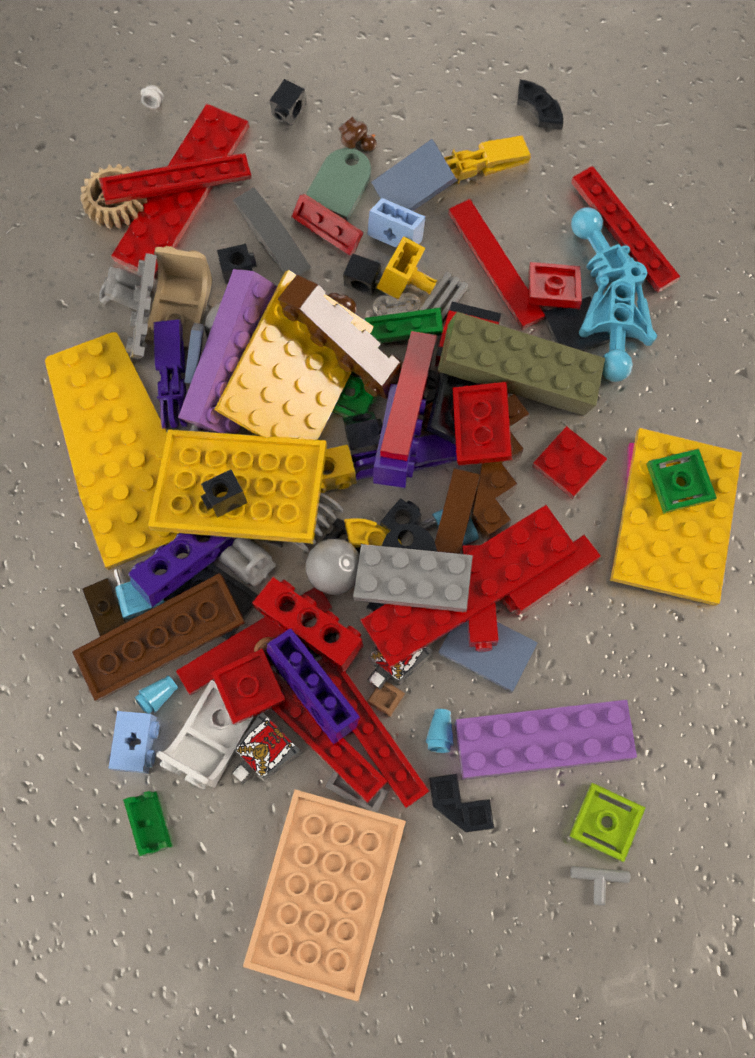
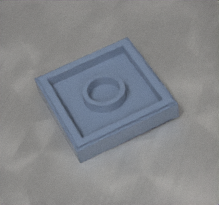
M194 323L191 329L184 383L191 384L201 357L204 334L203 324Z

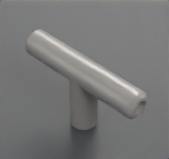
M572 866L570 871L572 878L594 880L595 905L604 906L606 904V881L629 883L631 879L630 872L624 870Z

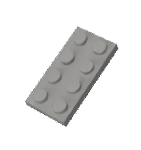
M361 544L354 600L467 612L472 555Z

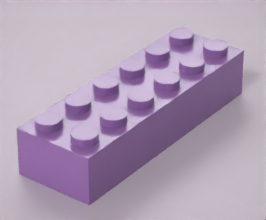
M233 269L178 417L207 432L238 434L241 428L239 424L214 409L277 288L275 284L255 271Z
M627 700L456 719L455 721L462 780L630 761L637 758Z

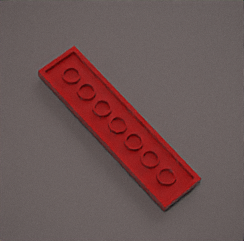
M206 103L168 166L233 155L250 127L249 121ZM213 186L148 197L147 203L143 204L144 210L138 212V217L134 218L112 253L113 261L137 271L139 260H144L146 253L155 255L156 247L163 248L169 246L176 248ZM156 259L155 273H154V279H155V280H157V278H158V263H157V259Z
M544 505L465 554L472 555L467 612L385 604L360 620L361 624L391 669L577 552L578 548L549 507Z

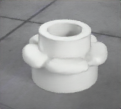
M150 85L142 88L141 101L145 106L156 109L163 103L164 95L158 87Z

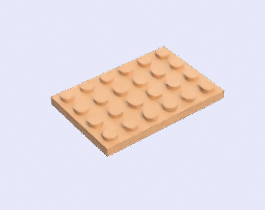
M295 789L243 967L358 1002L406 821Z

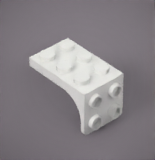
M211 680L177 738L165 751H158L156 756L162 759L159 765L178 775H181L183 771L187 774L185 780L205 790L207 785L215 788L236 752L237 745L247 733L256 716L234 725L215 682Z

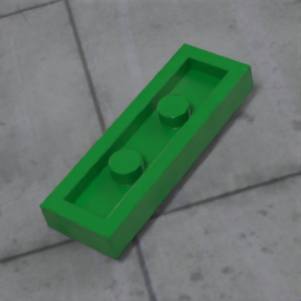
M441 307L365 318L366 322L374 326L370 334L380 344L409 340L411 331L437 336L442 335L443 332Z

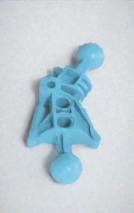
M590 207L581 208L572 217L571 227L573 233L578 238L588 239L596 252V255L588 262L586 268L592 271L590 275L596 278L595 283L598 286V291L593 295L579 334L581 337H587L597 332H608L610 335L609 351L602 356L605 358L602 375L606 380L620 382L631 374L633 368L632 358L625 351V337L636 338L646 346H651L657 338V334L652 327L647 299L644 298L642 283L647 276V269L642 263L635 262L633 258L629 257V246H620L619 244L613 247L609 246L601 233L602 216L596 209ZM611 283V285L603 295L604 289L607 287L608 284ZM636 292H637V296H638L637 307H636V305L634 304V299H635V293H636Z

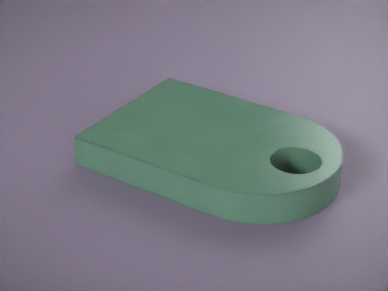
M342 148L332 152L325 159L306 195L348 222L371 179V165L368 158L356 149ZM349 159L358 161L354 166L346 164Z

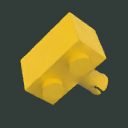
M403 236L376 288L398 300L406 285L409 286L410 284L430 295L438 280L418 271V267H416L426 248Z

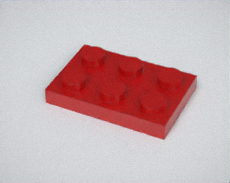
M499 382L453 387L458 466L512 460L507 383Z

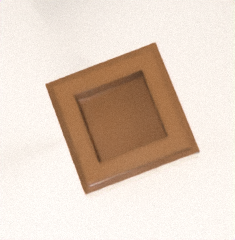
M386 682L380 690L378 688L374 689L367 703L386 716L391 717L405 696V693L389 682Z

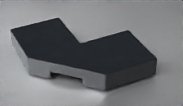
M457 774L429 777L432 806L465 833L494 829L490 799L461 803Z

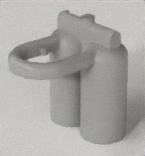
M109 267L108 277H105L100 290V302L105 304L111 299L137 310L138 301H133L135 285L140 286L141 276L123 268Z
M236 538L233 545L224 550L219 558L244 583L251 584L254 588L263 579L266 580L269 577L268 574L276 568L271 555L253 539Z

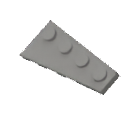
M146 253L144 260H139L137 275L141 276L140 286L135 285L133 301H138L137 311L131 312L129 326L134 327L133 337L128 336L126 352H130V359L141 360L144 356L145 347H142V344L147 335L148 325L146 317H148L150 311V291L153 288L157 255Z

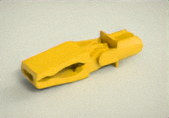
M522 135L482 142L478 145L479 150L477 151L463 150L455 152V149H453L452 155L444 157L458 184H460V180L474 177L479 171H483L484 175L487 176L529 163L531 160V154Z

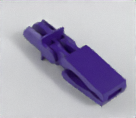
M179 319L154 322L155 369L161 375V380L158 381L157 399L160 401L162 429H168L169 422L172 428L179 427L180 418L178 417L187 395L185 379L181 377V373H186L183 327ZM180 419L182 427H188L187 422Z
M437 435L414 439L419 441L417 456H411V461L415 462L414 471L457 461L455 444ZM377 450L351 455L355 472H357V481L373 477Z

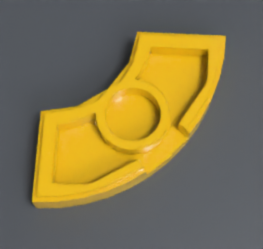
M360 518L344 519L348 542L354 547H361V544L382 546L383 540L390 532L378 525L377 522Z

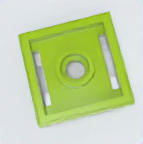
M590 783L569 837L621 862H625L646 807L597 784ZM608 797L623 804L622 808L606 801V798ZM605 816L612 820V825L609 828H605L601 823L602 818ZM590 837L597 838L607 843V845L603 846L591 840Z

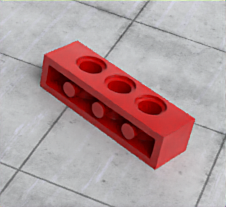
M272 577L252 602L256 611L284 631L291 628L305 646L344 673L364 647L363 641L360 638L362 636L361 633L350 625L345 628L338 623L339 618L329 610L323 612L316 607L317 603L309 596L304 594L301 597L294 592L295 587L288 581L282 579L280 582ZM292 602L295 604L291 611L284 612L281 610L285 603ZM307 618L317 619L314 626H303ZM330 633L339 635V639L334 643H327L325 641L326 636Z

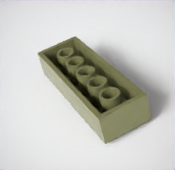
M456 312L447 327L438 372L477 384L506 382L507 392L584 416L597 404L605 358Z

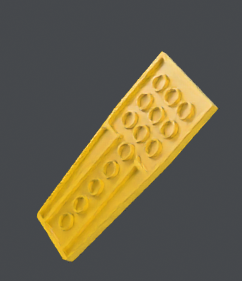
M111 332L47 356L45 364L79 495L105 568L110 570L153 553L162 545L169 544L176 538L178 533L150 531L148 527L167 431L162 429L161 419L119 335L116 332Z

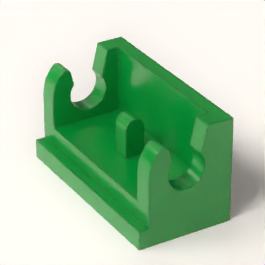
M157 791L143 792V795L123 799L139 857H147L173 847Z

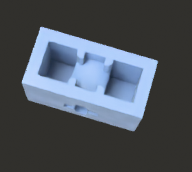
M381 198L369 212L367 235L396 248L403 236L420 244L423 238L426 217Z
M117 711L108 769L149 774V768L153 767L155 763V750H152L153 740L157 739L159 735L160 725L156 721L157 717L148 713ZM137 738L141 740L140 745L131 746V741H135Z

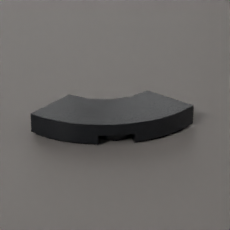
M520 79L517 105L524 106L534 113L538 121V127L562 129L563 113L558 101L554 100L544 87L534 82Z

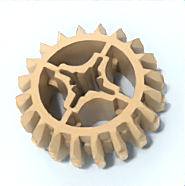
M119 163L115 168L108 164L107 169L103 170L99 167L98 173L91 172V179H84L85 186L81 187L82 195H80V200L85 213L93 222L96 221L100 227L106 224V227L111 229L116 224V227L120 229L123 223L130 226V220L136 219L138 212L144 210L143 204L147 203V198L105 205L99 178L131 173L132 170L128 166L123 169Z

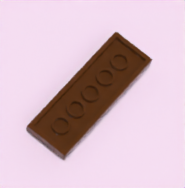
M219 573L72 651L94 701L99 702L246 622L223 576Z

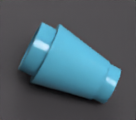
M168 675L139 690V694L134 698L145 713H156L178 687Z
M446 709L434 710L425 741L428 744L427 749L429 751L448 753L451 746L454 745L451 711Z

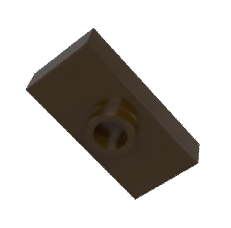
M108 578L82 588L99 636L126 623Z

